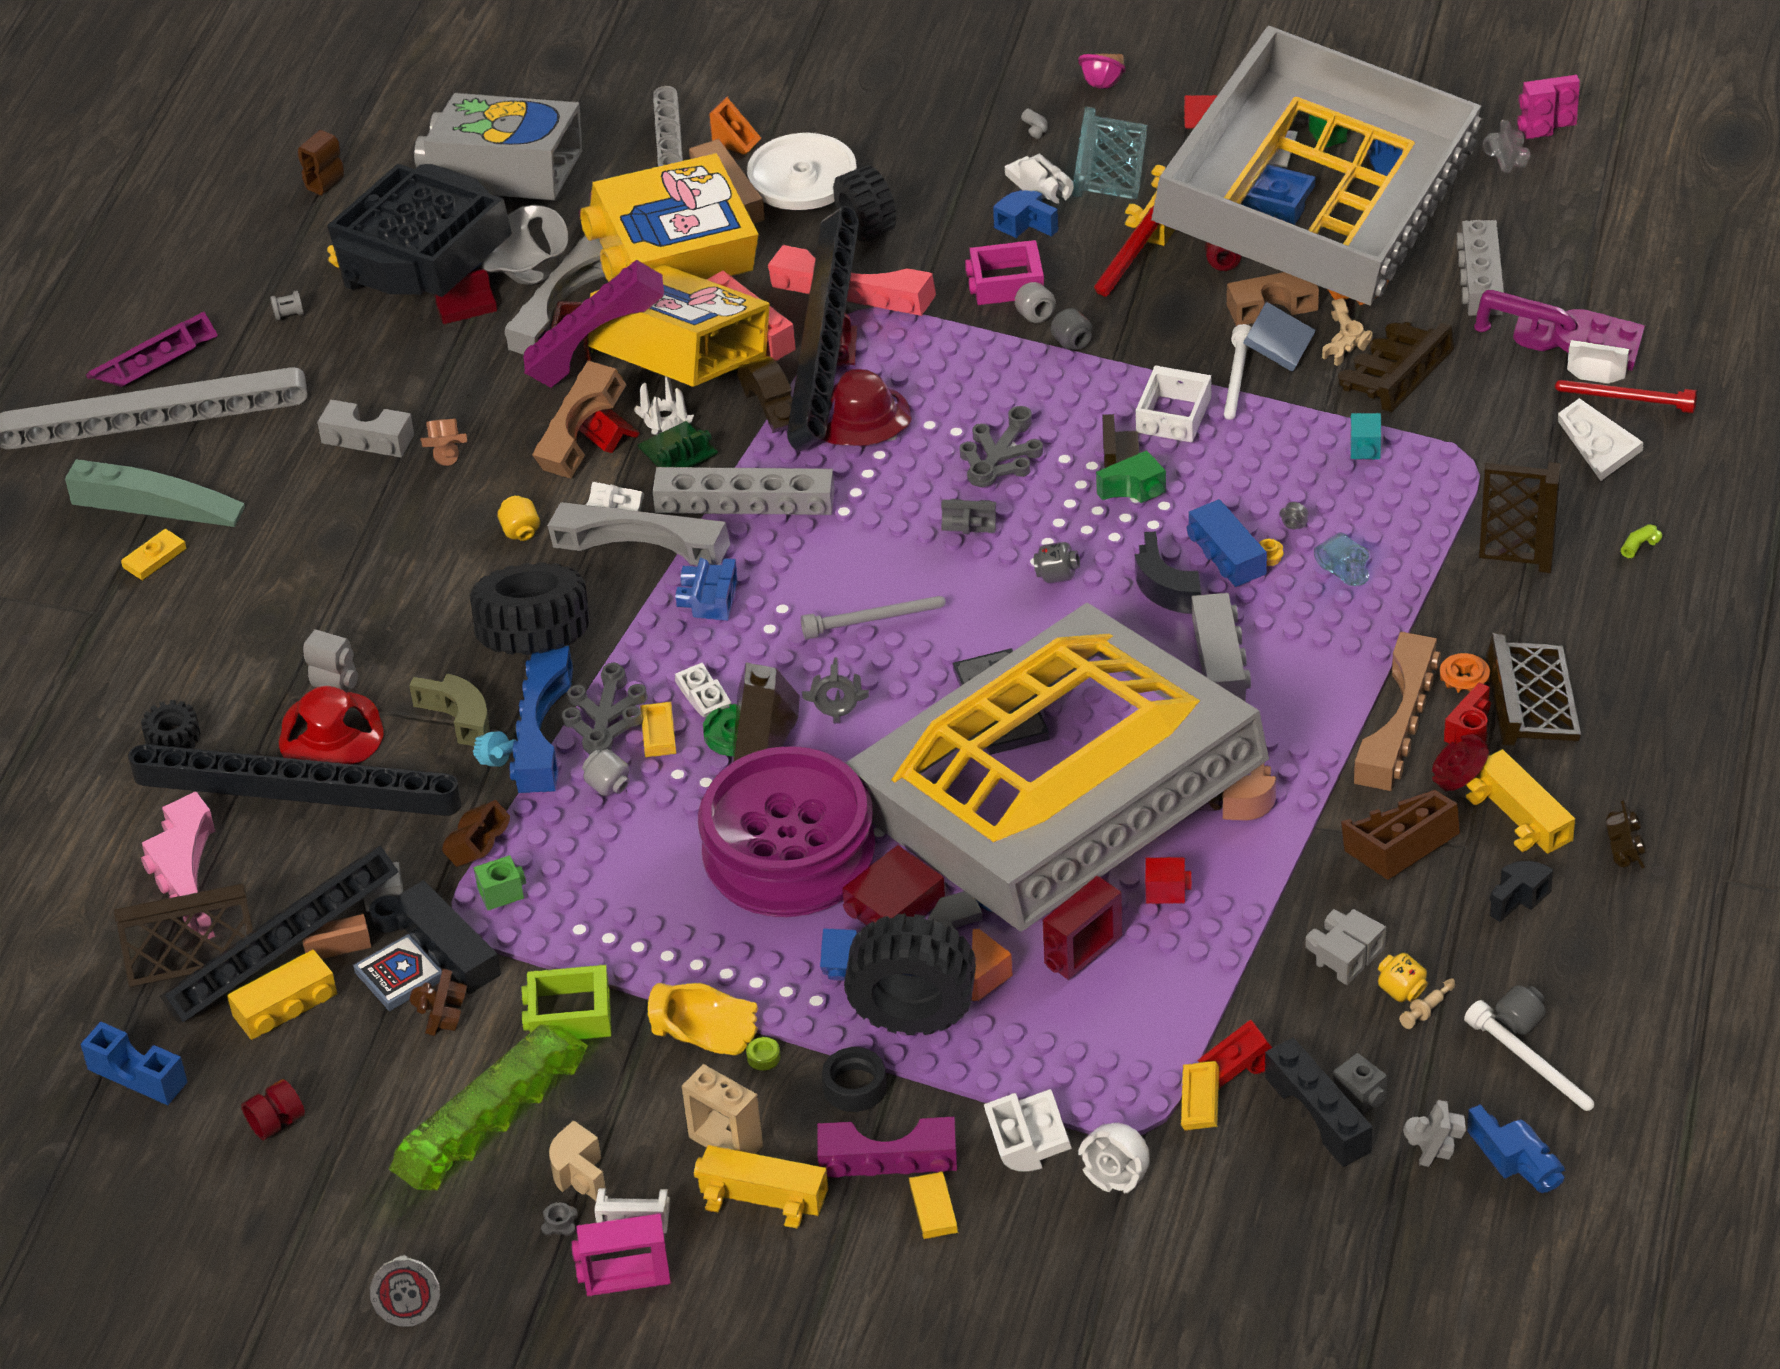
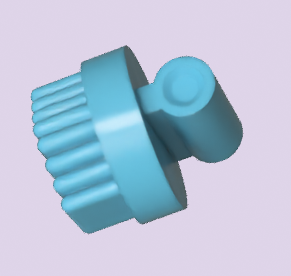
M500 731L488 732L475 738L473 755L476 756L481 765H488L490 767L503 766L508 761L509 755L513 753V742L517 740L512 739L509 741L507 736Z

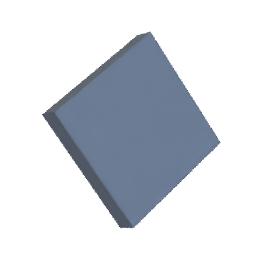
M1266 302L1243 343L1293 372L1316 330Z

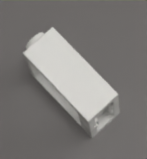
M1155 366L1136 408V431L1142 434L1193 443L1211 399V375ZM1159 396L1195 402L1190 417L1153 411Z

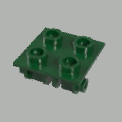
M687 421L637 444L638 448L657 467L690 468L718 454L717 450L708 443L712 440L710 432L701 429L696 431Z

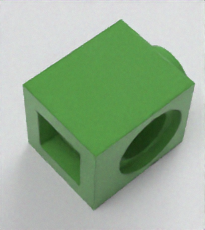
M510 855L473 867L477 889L487 911L524 899L522 885L526 884V878L522 867H515Z

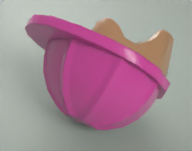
M1085 54L1079 56L1078 63L1082 67L1084 78L1087 83L1096 88L1104 89L1114 86L1126 70L1122 54Z

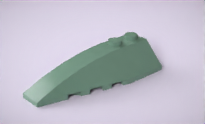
M76 459L65 478L71 504L230 527L236 526L245 509L243 502L186 480L144 468Z

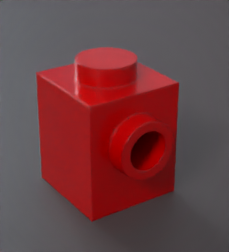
M1145 857L1146 904H1185V890H1192L1191 871H1185V857Z

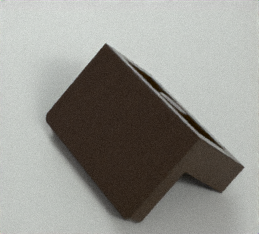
M1114 414L1102 415L1104 468L1139 454L1138 432H1115Z

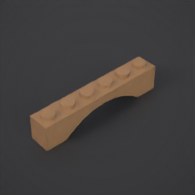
M1406 632L1399 633L1393 651L1392 676L1399 685L1403 700L1396 714L1385 726L1376 733L1362 739L1355 759L1354 784L1391 791L1395 779H1401L1404 768L1402 758L1408 757L1411 749L1412 740L1409 738L1410 734L1416 735L1419 723L1417 714L1423 713L1426 704V695L1424 693L1425 691L1430 692L1432 688L1434 674L1431 672L1432 670H1438L1441 652L1436 651L1437 638Z

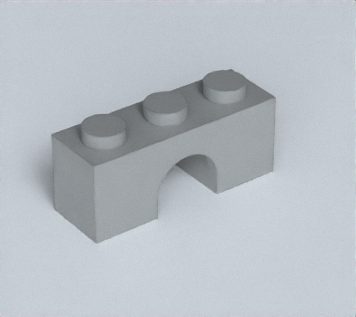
M330 400L317 422L321 443L395 457L403 456L414 437L411 413L383 409L381 415L375 420L362 422L360 421L357 404Z

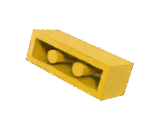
M313 949L227 994L232 1016L248 1037L253 1040L314 1006L326 1002L329 998L337 995L332 971Z

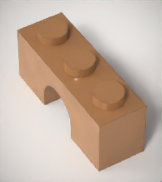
M1285 272L1227 283V307L1236 326L1254 323L1266 302L1285 306L1291 316L1317 311L1319 288L1316 284Z

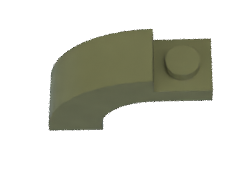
M446 674L443 682L413 677L409 685L413 707L444 712L455 717L454 726L459 744L475 746L476 737L490 732L484 697L472 683L452 674Z

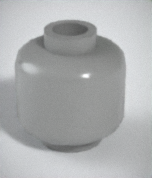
M1030 282L1023 285L1017 291L1015 306L1017 311L1029 322L1042 323L1053 315L1056 309V300L1054 295L1045 286L1037 282Z
M609 749L594 751L588 756L582 766L584 781L603 796H609L615 792L620 794L630 782V779L627 778L629 765Z

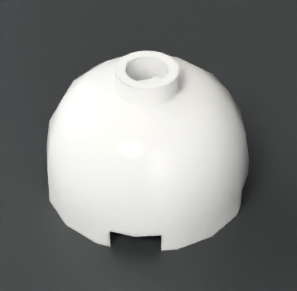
M1118 1122L1104 1124L1095 1129L1082 1141L1078 1150V1155H1082L1086 1165L1083 1169L1084 1174L1093 1184L1107 1192L1114 1188L1116 1190H1124L1123 1193H1128L1142 1180L1149 1166V1148L1144 1138L1135 1129Z

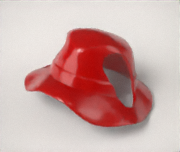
M333 686L317 687L306 693L286 712L282 721V730L279 738L280 752L284 758L342 764L360 763L369 758L382 742L384 729L380 714L374 703L363 695L346 692ZM349 708L357 709L369 722L372 729L371 733L361 732L358 729L345 725L343 719ZM298 714H300L307 722V730L299 735L297 739L289 742V735Z

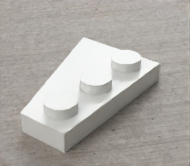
M1581 399L1576 400L1558 413V422L1600 481L1643 451V442Z

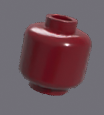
M1206 242V257L1211 267L1218 271H1229L1238 266L1242 255Z

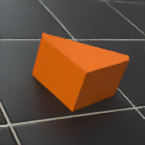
M728 97L709 113L712 141L719 139L726 149L745 155L762 139Z
M973 929L972 950L976 958V970L972 1001H979L1013 976L1012 954L982 930Z

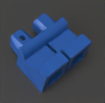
M700 558L697 567L683 566L681 586H690L692 588L677 587L675 594L676 606L692 608V615L695 618L728 621L738 583L736 559H723L722 565H709L706 559Z

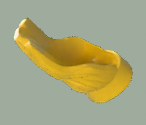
M657 983L652 987L648 1000V1017L651 1031L655 1035L665 1037L669 1033L677 1040L692 1043L710 1052L738 1055L744 1051L747 1043L751 1042L757 1033V1027L755 1026L757 1016L755 1014L758 1006L755 1002L735 998L703 983H687L675 986Z

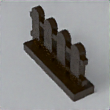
M1409 322L1388 324L1385 327L1388 339L1377 338L1370 342L1372 355H1357L1354 358L1356 371H1341L1338 374L1339 385L1343 386L1344 391L1357 390L1367 393L1368 397L1372 399L1378 396L1381 399L1382 410L1393 412L1454 350L1451 325L1441 323L1436 329L1430 328L1426 331L1412 327ZM1399 342H1402V343H1405V344H1409V345H1413V346L1404 345V344H1401V343H1399ZM1383 358L1391 359V360H1394V361H1397V362H1393V361L1386 360V359H1383ZM1369 373V374H1372V375L1379 376V377H1381V378L1374 377V376L1367 375V374Z

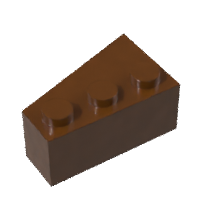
M1437 790L1400 801L1397 808L1383 813L1379 809L1370 811V817L1356 822H1352L1351 818L1341 821L1344 851L1387 880L1460 834L1457 803Z

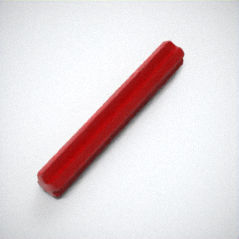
M1154 206L1148 210L1095 284L1094 288L1099 295L1104 297L1109 295L1160 224L1151 220Z

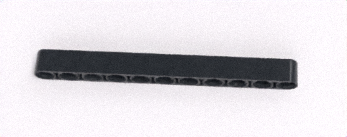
M848 206L841 207L822 220L787 430L788 441L797 451H804L826 435L859 225L856 213Z
M147 744L135 746L128 754L135 782L138 785L440 816H450L457 813L462 804L457 779L453 775L444 773Z

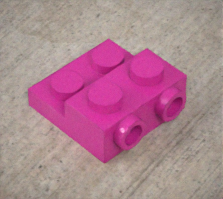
M1571 75L1523 82V94H1519V105L1522 113L1521 116H1518L1517 123L1519 131L1524 132L1526 139L1553 135V128L1577 125L1580 86L1578 76Z

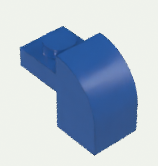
M1030 190L1013 192L993 206L994 228L1015 238L1028 227H1032L1051 237L1058 231V209L1043 203L1042 193Z

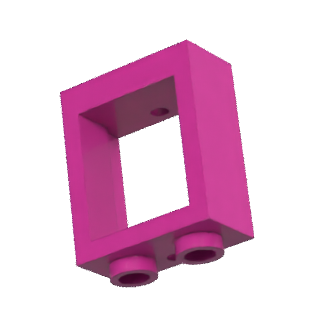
M1036 240L969 248L970 259L965 260L967 277L972 276L969 278L970 294H976L978 305L1015 301L1017 291L1023 285L1030 282H1037L1044 286V275ZM1020 266H1026L1028 273L989 278H982L981 271Z
M660 1213L577 1226L578 1240L572 1241V1250L578 1283L585 1282L587 1296L671 1284ZM651 1247L652 1252L591 1261V1255Z

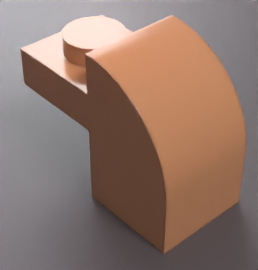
M1264 762L1251 771L1250 775L1244 776L1223 791L1224 820H1253L1264 816L1273 808L1276 801V776H1271V766H1265Z

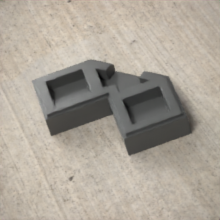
M963 891L940 898L928 920H933L934 918L942 921L945 927L951 926L956 928L982 920V911L976 899Z

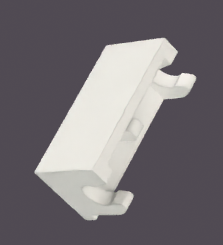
M599 1188L594 1210L596 1223L660 1213L663 1233H667L670 1210V1197H667L668 1189H660L659 1199L608 1198L606 1196V1188Z

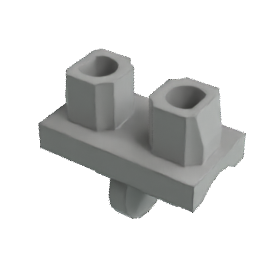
M1437 1100L1428 1118L1424 1116L1409 1118L1403 1128L1408 1142L1413 1146L1419 1145L1422 1149L1419 1165L1428 1167L1435 1157L1450 1159L1454 1152L1453 1137L1462 1138L1466 1131L1464 1115L1449 1113L1448 1102Z

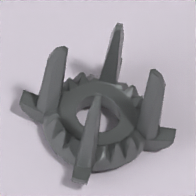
M837 657L834 658L833 664H831L830 675L822 679L821 675H816L812 680L810 691H802L803 699L814 702L817 709L823 714L833 717L834 724H840L841 716L850 713L855 708L857 701H862L869 697V690H862L861 677L858 674H854L853 682L846 676L838 675L839 661ZM831 688H839L844 692L845 696L841 699L840 692L837 690L834 701L829 699L826 693Z

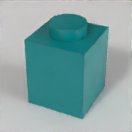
M1351 413V459H1380L1381 413Z

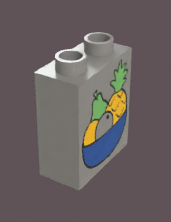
M454 93L443 112L433 113L429 134L417 138L414 151L415 165L418 167L420 164H433L475 178L491 195L555 200L582 152L579 102Z

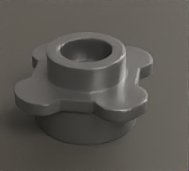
M558 1202L549 1205L544 1210L545 1223L541 1226L543 1234L552 1235L555 1233L569 1236L575 1232L573 1222L578 1215L576 1208Z

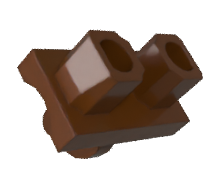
M442 969L440 981L435 990L432 989L430 983H423L421 987H416L411 991L410 1002L417 1008L416 1011L424 1014L426 1010H430L425 1034L435 1036L437 1028L456 1030L461 1010L444 1006L446 1002L461 1007L467 985L451 981L452 971Z

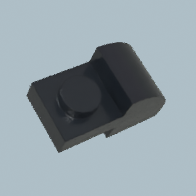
M1518 861L1502 868L1501 883L1490 894V916L1501 922L1520 904L1532 910L1551 893L1553 869L1534 861Z

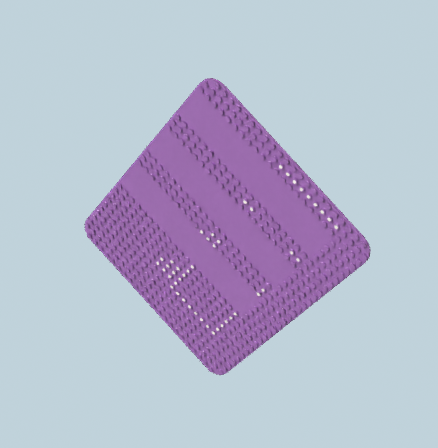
M878 307L856 310L847 314L851 320V326L857 325L855 365H837L834 385L839 382L844 373L851 369L872 371L882 378L888 389L895 390L904 396L909 405L912 417L911 423L895 436L877 444L862 446L836 445L821 439L804 451H797L788 441V429L773 433L768 420H766L735 468L833 469L835 492L832 515L704 514L701 519L726 522L730 546L723 559H736L738 583L729 620L695 618L692 615V608L676 606L675 594L677 587L692 588L690 586H681L682 567L698 566L690 565L682 556L677 554L603 665L604 667L608 663L615 662L625 669L627 684L623 688L616 690L613 705L627 697L628 688L634 684L644 685L648 695L644 703L635 705L639 708L640 705L671 702L676 754L645 757L642 723L636 727L629 728L613 739L611 751L629 765L627 778L630 779V782L620 794L615 792L609 796H603L584 781L582 766L589 754L583 749V737L573 728H568L564 725L552 742L559 769L556 791L518 793L507 810V813L510 815V821L506 830L501 835L495 837L494 845L486 856L472 862L457 886L451 902L452 909L497 954L549 970L606 965L609 988L649 1000L652 987L657 983L673 986L687 983H703L735 998L755 1002L758 1006L755 1014L757 1016L755 1026L757 1027L758 1034L827 1055H832L836 1051L848 1047H863L875 1052L882 1059L886 1073L984 1103H989L1016 1093L1018 1100H1022L1051 1089L1064 1127L1090 1134L1101 1125L1118 1122L1130 1126L1140 1135H1143L1165 1123L1182 1101L1183 1065L1199 1063L1197 1060L1205 1054L1392 671L1393 651L1399 633L1411 632L1477 497L1480 474L1474 460L1455 443L1444 442L1439 439L1381 426L1380 459H1351V418L1241 391L1239 392L1235 418L1227 420L1224 417L1228 388L1211 384V399L1193 443L1138 433L1139 453L1147 450L1166 470V493L1143 503L1129 497H1114L1102 500L1097 495L1096 472L1104 469L1102 415L1114 414L1115 432L1136 431V408L1153 370L924 314L919 316ZM795 376V378L793 379V381H792L791 384H790V387H791V389H792V393H791L792 399H793V393H794V387H795L796 376ZM1159 396L1153 411L1190 417L1195 402ZM893 397L895 403L898 404L897 399ZM835 399L833 401L832 408L829 411L828 423L831 422L833 418ZM1015 406L1029 408L1032 413V424L1027 431L1017 435L1010 447L1024 444L1031 439H1038L1043 443L1042 456L1039 458H1029L1026 455L999 461L997 465L1010 463L1016 458L1024 457L1030 461V473L1024 477L1016 476L1014 473L999 476L993 484L986 487H977L969 483L967 472L970 469L968 461L961 459L960 445L967 441L974 442L977 445V455L980 460L987 458L981 443L973 440L972 428L980 423L988 425L990 435L996 445L1009 426V410ZM942 499L989 500L996 502L995 533L970 532V535H965L963 531L941 530ZM1218 499L1226 505L1258 543L1264 539L1271 538L1283 545L1284 555L1277 565L1267 566L1266 575L1234 587L1228 578H1224L1220 574L1215 563L1205 557L1202 548L1196 542L1191 541L1186 530L1187 525H1189V511ZM1289 502L1300 503L1308 510V522L1304 528L1293 530L1283 524L1279 512ZM1156 531L1159 555L1164 563L1177 570L1198 571L1201 595L1229 593L1231 605L1236 604L1238 623H1235V626H1240L1242 632V644L1239 645V648H1245L1247 665L1243 666V668L1250 671L1251 688L1246 689L1245 702L1260 711L1269 756L1265 766H1271V776H1276V801L1273 808L1264 816L1253 820H1224L1223 801L1219 802V806H1222L1220 810H1196L1102 875L1100 878L1122 892V936L1071 979L1067 980L1059 973L1052 972L1044 963L1043 919L1051 912L1020 932L996 913L980 907L982 920L954 929L958 931L959 937L963 935L970 944L971 949L973 929H980L1012 954L1013 976L979 1001H972L971 999V1005L964 1014V1017L943 1031L937 1029L933 1034L924 1035L923 1033H916L915 1036L905 1035L906 1032L899 1031L895 1034L888 1032L885 1027L880 1026L877 1028L871 1025L868 1018L863 1019L855 1011L856 1008L853 1009L844 991L845 981L828 979V975H823L820 969L823 928L856 930L858 933L866 926L857 918L853 919L846 913L843 907V900L827 909L797 917L765 916L735 905L709 879L702 859V840L698 828L699 806L711 782L724 768L732 763L733 756L718 754L707 746L703 733V723L706 717H702L684 696L675 682V674L703 663L712 679L719 681L731 704H737L738 686L746 662L777 668L800 695L798 721L794 728L791 729L782 747H804L819 750L840 759L844 763L959 688L960 685L953 671L954 662L1010 648L1014 651L1087 602L1202 674L1192 614L1171 611L1155 604L1141 592L1135 579V554H1139V545H1144V532ZM1068 543L1073 551H1078L1080 557V568L1075 569L1074 577L1069 581L1046 583L1042 577H1037L1034 568V554L1038 553L1039 548L1044 544ZM936 596H942L946 601L942 608L827 629L822 634H818L817 638L807 640L804 638L801 627V616L812 613L815 616L820 615L821 618ZM1096 656L1090 661H1101L1103 659ZM835 657L839 661L838 675L846 676L853 682L854 674H858L861 677L862 690H869V697L862 701H857L855 708L850 713L841 716L840 724H834L833 717L823 714L817 709L814 702L806 701L802 697V691H810L812 680L816 675H821V679L830 675V667ZM603 667L586 691L587 697L598 707L604 688L601 679ZM1124 672L1108 673L1118 681L1135 680ZM1088 678L1040 711L1048 728L1050 740L990 756L1026 781L1032 782L1137 711L1138 708L1092 678ZM831 688L826 693L828 698L834 701L837 690L840 692L841 699L845 694L839 688ZM1153 691L1138 693L1149 701L1166 700ZM576 706L580 710L582 721L594 729L595 721L580 707ZM621 714L609 722L608 728L622 720L623 715ZM984 748L983 751L989 755L987 748ZM957 749L920 775L936 784L960 749ZM970 758L946 793L965 805L990 770L973 758ZM1001 778L976 811V814L991 825L996 826L1020 791ZM872 824L875 834V854L872 864L899 845L932 868ZM510 855L515 867H522L526 878V884L522 885L524 899L487 911L477 889L473 867ZM1145 857H1185V871H1191L1192 890H1185V904H1146ZM943 876L945 897L964 891ZM933 909L924 915V919H928Z

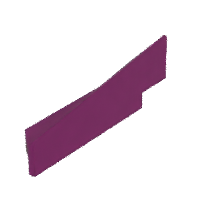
M203 311L89 371L86 377L123 387L194 349L196 344L217 337L218 334Z

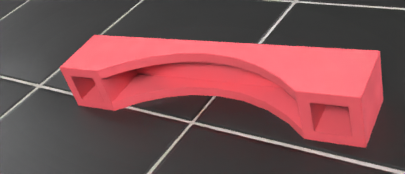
M783 245L768 264L772 287L810 294L815 258L807 249ZM908 268L881 274L851 273L847 302L922 316L936 296L933 274Z

